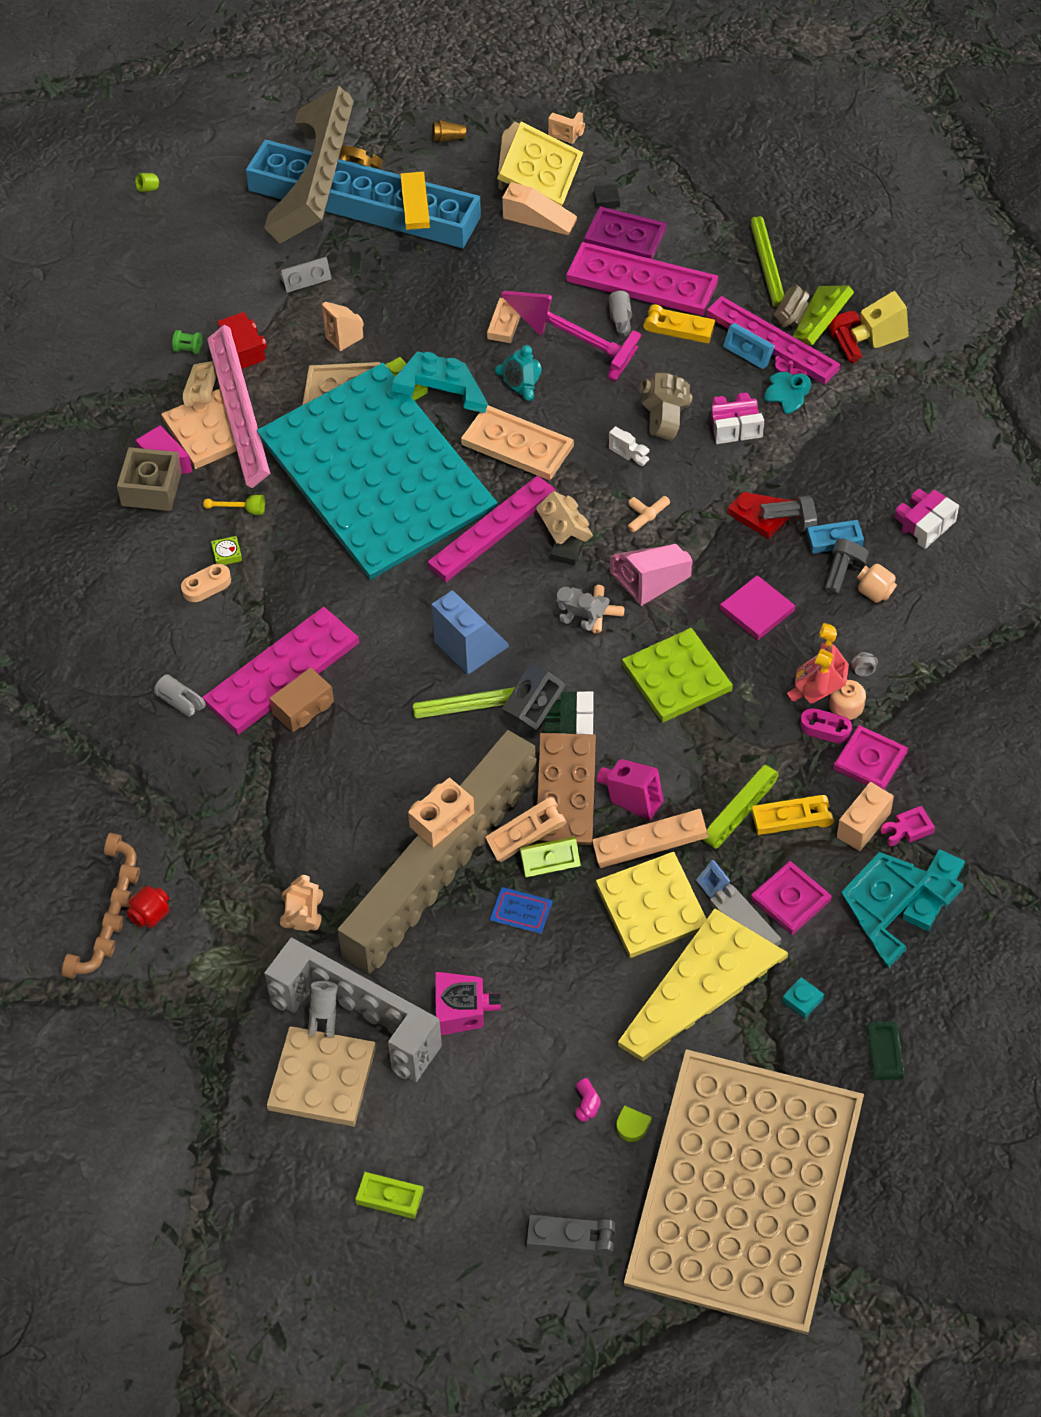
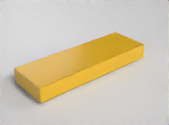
M424 172L400 173L406 230L430 228Z

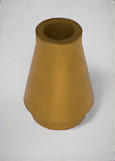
M442 120L432 123L433 141L442 143L465 139L466 137L465 125Z

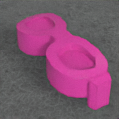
M779 356L775 358V371L777 373L788 372L792 375H807V371L793 368V361L787 362Z

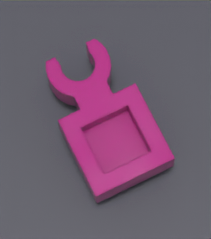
M919 806L897 815L896 823L887 822L883 824L881 833L882 835L888 832L893 833L894 836L888 839V845L894 846L903 837H906L910 843L933 834L935 826L923 807Z

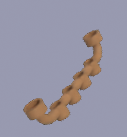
M109 833L105 843V855L117 857L119 852L125 855V862L121 866L119 880L112 892L108 912L104 915L102 929L94 945L93 956L88 962L80 963V956L67 954L62 967L63 977L74 979L77 974L94 972L100 967L104 956L112 957L115 940H111L113 931L120 933L124 916L119 915L121 907L128 908L127 902L132 897V892L127 891L129 883L136 884L140 874V868L135 867L137 859L135 850L128 843L121 841V835Z

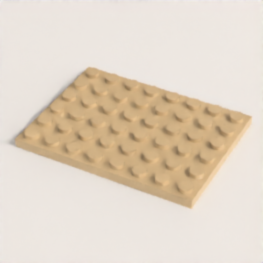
M686 1049L625 1276L624 1286L808 1335L864 1094Z

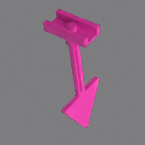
M503 291L501 294L504 300L539 335L543 334L546 322L606 352L607 356L613 358L607 378L614 382L617 381L638 349L636 344L642 334L634 330L623 346H620L614 342L610 343L549 311L552 300L551 295Z

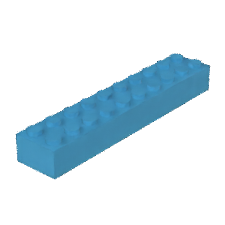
M265 139L246 169L248 190L283 199L301 177L313 152ZM338 159L325 207L326 212L460 248L465 247L481 218L480 196L425 182L430 228L406 230L401 175Z

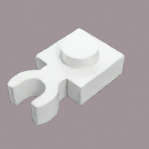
M616 426L609 432L610 450L628 461L633 458L640 466H644L649 461V458L645 456L649 449L644 445L636 444L635 438L630 433Z

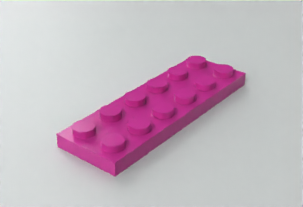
M582 242L566 274V281L611 293L625 291L629 294L630 298L704 316L718 284V276Z
M322 607L202 698L205 700L206 706L239 735L271 711L269 699L271 696L310 667L316 673H321L358 645L359 637L330 611Z

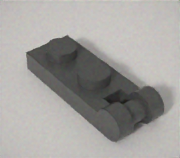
M530 1215L527 1249L610 1256L614 1251V1243L611 1242L612 1235L615 1234L616 1223L607 1219L591 1221ZM590 1234L599 1235V1240L590 1241Z

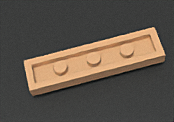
M697 809L592 840L600 868H604L709 837L701 809Z

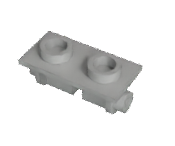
M327 257L281 270V273H279L281 281L284 282L286 293L332 279Z

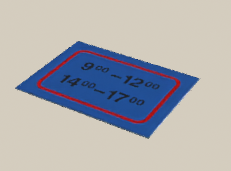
M501 887L490 920L542 934L553 900Z

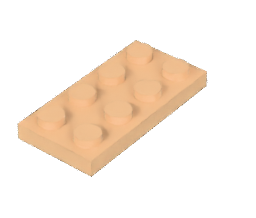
M487 406L485 413L480 412L461 438L463 446L547 480L552 479L574 447V440L491 406Z

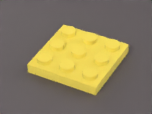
M520 122L497 179L509 185L513 182L532 187L562 206L583 152Z
M674 852L596 880V888L629 958L696 934L707 920Z

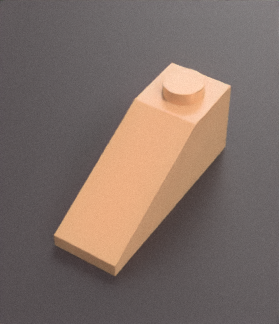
M511 182L502 197L504 219L568 236L577 221V216L532 187Z

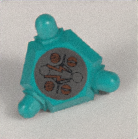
M524 345L521 350L518 349L507 357L503 365H497L495 372L497 375L503 376L504 381L513 390L523 394V398L526 401H531L534 398V384L541 375V365L536 359H533L532 348L529 345Z

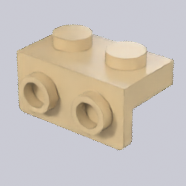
M553 491L536 507L556 543L561 545L570 536L587 542L593 536L588 528L589 522L578 512V504L572 497H565Z

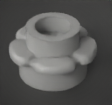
M861 652L852 659V669L859 676L872 675L876 671L878 660L871 653Z

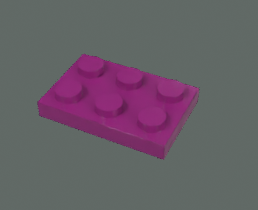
M600 206L584 237V242L653 259L667 230V223Z

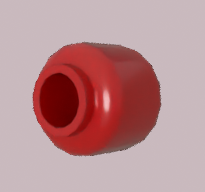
M144 886L128 900V910L126 913L137 927L153 928L169 913L167 903L169 897L160 887L154 889L150 886Z

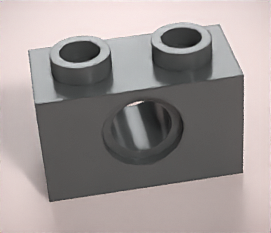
M531 663L502 709L519 721L537 730L566 684L550 672Z

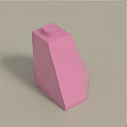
M677 544L614 554L610 556V573L642 606L691 577L693 561L688 552L683 551Z

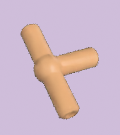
M663 496L650 507H647L635 497L631 498L629 506L641 515L628 524L629 531L634 533L648 521L654 520L656 515L670 504L669 498Z
M596 585L593 597L598 595L604 597V586ZM608 605L603 615L622 617L624 616V607ZM598 618L591 629L593 633L598 634L602 631V618Z

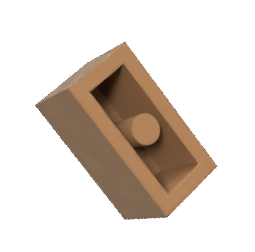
M311 667L269 698L272 714L292 732L306 726L314 716L321 711H326L334 702L332 686Z

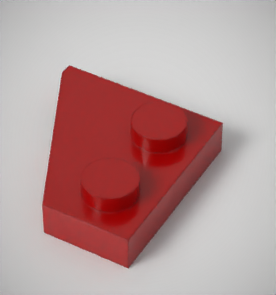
M743 492L728 507L727 514L769 539L790 517L762 519V516L760 517L759 514L761 510L760 505L793 500Z

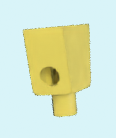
M893 291L863 309L860 313L861 325L850 331L856 343L867 339L873 348H879L909 337L907 307L898 294Z

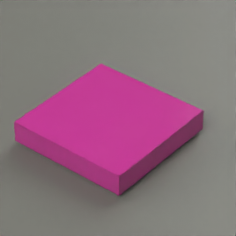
M757 575L721 603L720 610L755 639L759 640L795 611V605Z
M858 725L834 763L833 770L865 785L872 782L885 790L906 756L908 748Z
M791 861L751 894V900L791 935L824 908L832 898V895Z

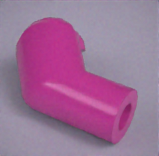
M585 1078L576 1084V1088L583 1098L580 1107H577L575 1110V1115L581 1122H587L589 1118H594L601 1103L600 1097L588 1078Z

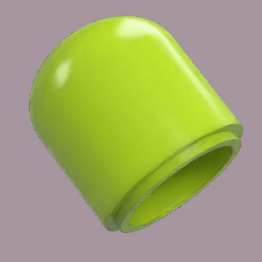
M139 173L135 180L136 188L139 192L154 191L159 187V179L154 173Z

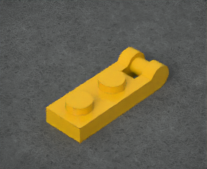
M653 304L648 311L649 317L645 319L643 325L645 330L649 332L709 344L715 328V319L665 310L661 306Z
M825 795L752 806L751 810L757 835L813 826L824 828L834 823L833 815L828 811L830 805ZM814 809L817 813L811 814L810 810Z

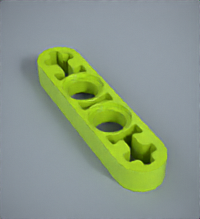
M764 765L707 829L709 838H705L703 841L715 849L719 848L751 812L752 806L757 805L772 788L778 778V772L768 765Z

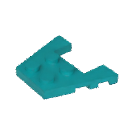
M417 351L394 378L390 391L410 396L413 395L415 384L463 395V408L485 413L488 406L485 397L464 362L456 358L447 359L439 357L431 352L422 353Z
M879 852L841 893L885 966L890 968L906 951V946L886 930L891 922L923 889L947 907L963 890V884L954 879L951 881L940 877V874L935 872H926L918 869L911 863Z

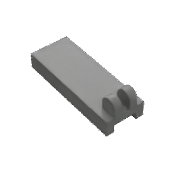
M726 885L724 891H717L715 897L710 899V906L713 910L717 909L774 945L779 946L781 944V938L733 885Z

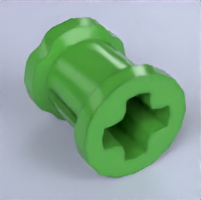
M176 330L172 341L173 351L185 350L193 351L197 355L200 354L202 334L199 332L187 334L182 333L181 330Z

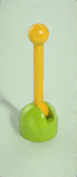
M251 495L247 498L246 502H219L205 499L203 506L206 509H210L212 506L245 507L250 514L263 515L265 511V498L263 495Z

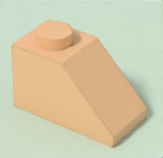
M329 302L322 304L326 339L339 351L344 350L363 338L362 327L364 324L358 314H354L344 306Z

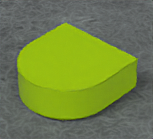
M624 1106L617 1119V1133L620 1138L627 1142L639 1141L645 1136L652 1122V1117Z

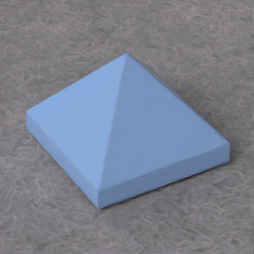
M711 860L696 879L710 899L715 897L717 891H723L724 887L730 882L729 878L714 860Z

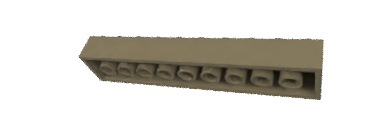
M509 730L505 732L460 785L474 799V814L435 847H432L418 835L337 929L341 956L344 960L368 975L375 968H380L383 965L387 953L392 947H397L402 942L404 933L410 926L413 927L418 923L421 913L427 906L434 904L438 897V892L444 885L448 886L452 882L458 868L468 863L474 849L484 844L486 841L485 837L489 831L502 822L505 812L510 806L514 807L518 803L526 787L530 788L534 784L537 777L535 745Z

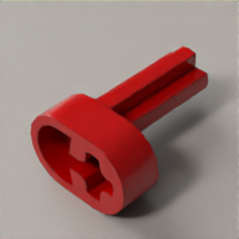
M848 311L836 315L827 326L831 337L838 340L848 361H852V363H856L858 359L862 358V354L850 332L861 325V319L856 311Z

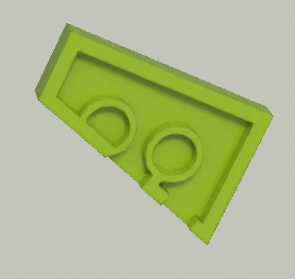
M849 285L818 286L793 337L806 345H813L853 295L854 291Z

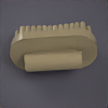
M795 285L786 291L779 307H777L774 313L782 327L788 325L792 328L798 327L809 306V303L806 302L809 297L806 290H802L798 285Z

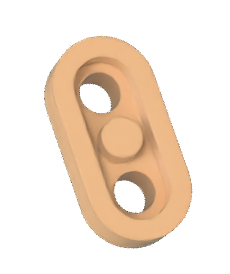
M213 564L185 578L181 584L183 597L189 602H199L224 590L231 583L230 571L223 564Z

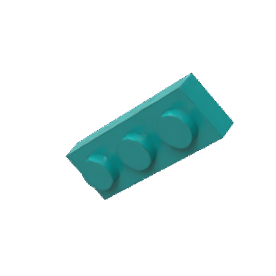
M939 849L927 872H935L940 874V877L951 881L953 879L957 880L965 861ZM923 889L909 903L902 919L929 931L943 904Z

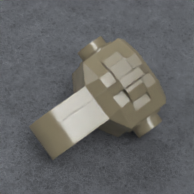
M655 373L651 378L643 379L640 384L639 391L642 393V404L650 411V434L671 441L679 430L680 412L684 408H688L692 402L690 385L681 377L669 373Z

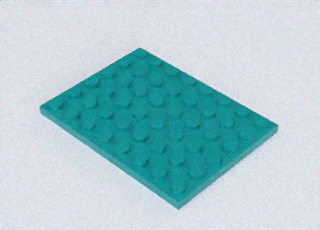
M383 362L257 430L262 443L369 580L374 579L497 508L498 504L410 395L390 391L395 376Z

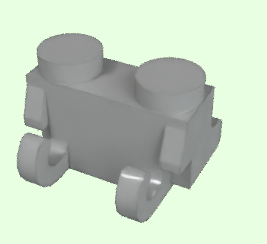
M562 587L557 592L559 608L561 610H568L567 615L560 614V621L569 624L575 615L589 619L588 621L582 620L581 627L588 631L593 628L598 618H602L610 602L607 597L600 595L593 597L591 594H584L581 589L574 587L571 589L569 587Z

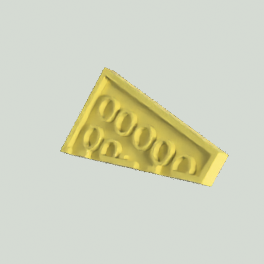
M714 909L618 1041V1046L643 1062L671 1042V1039L684 1029L687 1030L692 1027L695 1021L705 1014H710L742 991L748 983L757 977L760 978L767 973L769 968L788 958V952L717 909Z

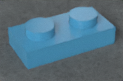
M734 323L729 327L723 347L764 369L768 367L775 345Z
M858 520L807 527V537L812 554L832 551L837 539H847L860 546L864 544Z

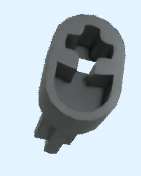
M809 495L795 497L794 501L760 505L761 510L759 514L760 517L762 516V519L795 516L796 525L800 532H806L807 527L817 526L814 502Z
M837 539L832 550L834 560L824 587L829 593H839L848 564L855 567H864L869 551L847 539Z

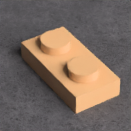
M499 298L487 331V339L511 343L520 315L504 298Z

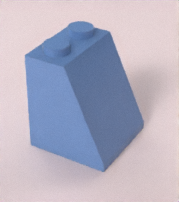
M453 590L431 604L434 642L467 675L509 647V644Z

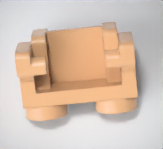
M301 875L291 883V886L283 891L282 900L285 902V913L280 918V925L282 927L306 932L310 929L316 931L319 928L321 915L317 914V906L322 900L323 891L318 889L319 885L310 882L309 876Z

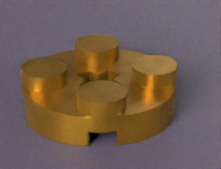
M343 145L338 158L381 170L383 160L373 154L372 158L366 155L365 150Z

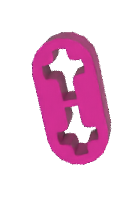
M811 708L804 711L801 715L800 728L806 735L834 743H844L851 736L852 724L844 716ZM812 719L816 720L814 725L809 724ZM838 727L843 728L841 732H836V729Z

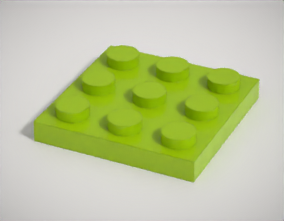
M692 628L622 659V666L662 723L732 691L733 684Z

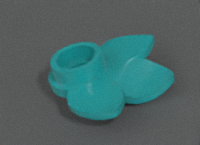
M775 373L770 377L773 385L767 388L764 394V401L782 402L784 413L786 415L790 414L803 405L804 396L811 389V381L805 374Z

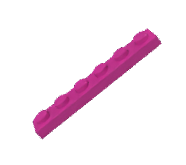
M723 296L707 309L708 318L715 319V322L729 329L730 325L736 323L775 345L772 355L779 356L787 362L793 361V367L807 371L808 376L824 385L839 371L840 363Z
M537 475L428 561V568L443 581H449L536 512V507L550 493L556 492V489Z

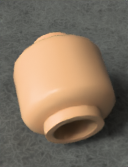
M874 564L871 568L865 566L856 578L861 581L858 585V591L875 603L881 600L886 602L897 587V584L894 583L895 575L880 564Z
M847 680L844 687L830 694L829 708L831 712L844 716L849 720L861 715L866 700V692L863 686L856 681Z

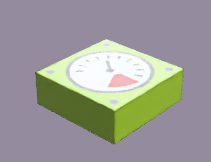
M237 536L211 541L216 564L227 565L242 561Z

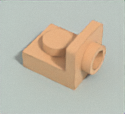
M578 112L574 119L552 113L548 118V135L553 138L573 144L578 136H582L584 132L583 113Z

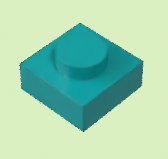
M801 977L783 996L782 1002L806 1019L821 1003L824 994Z

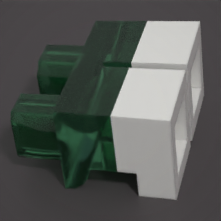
M593 691L561 692V700L556 699L546 715V718H560V722H545V733L593 735Z

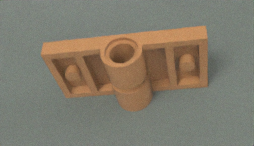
M540 733L538 804L548 798H554L558 805L556 809L559 814L563 815L566 824L538 839L536 843L575 837L577 845H592L596 735ZM547 814L540 816L542 823L549 820Z

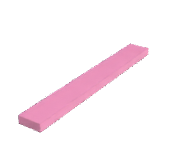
M223 325L207 340L246 485L253 488L270 475L261 438L257 433L258 427L231 329Z

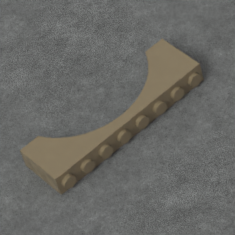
M339 85L298 109L294 124L308 139L316 138L313 154L301 177L288 194L268 213L264 229L280 244L320 222L323 218L354 102L349 93L345 92Z

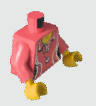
M823 623L819 637L826 639V641L821 643L819 654L797 669L795 683L786 688L787 694L792 701L795 702L804 696L809 703H814L846 685L849 664L835 645L832 644L837 636L834 626Z

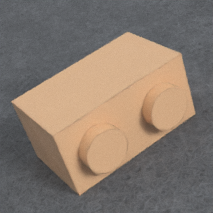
M870 782L839 819L837 838L860 852L891 814L894 796Z

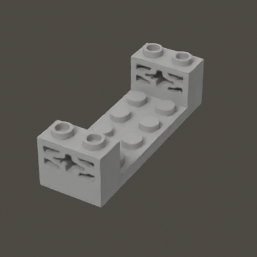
M292 937L264 973L272 1005L279 1010L284 1011L286 1009L293 1014L311 992V984L313 982L330 981L338 986L336 1000L342 1007L349 1011L354 1009L363 1014V1017L370 1023H379L392 1034L388 1041L391 1069L402 1079L409 1078L417 1082L442 1047L439 1018Z

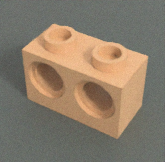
M449 777L442 784H437L422 801H417L411 806L408 812L409 827L428 844L435 847L474 814V799Z

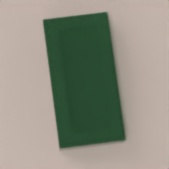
M897 1021L868 1023L867 1032L874 1081L903 1080L904 1067Z

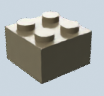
M128 447L117 484L121 506L171 511L182 474L178 452Z

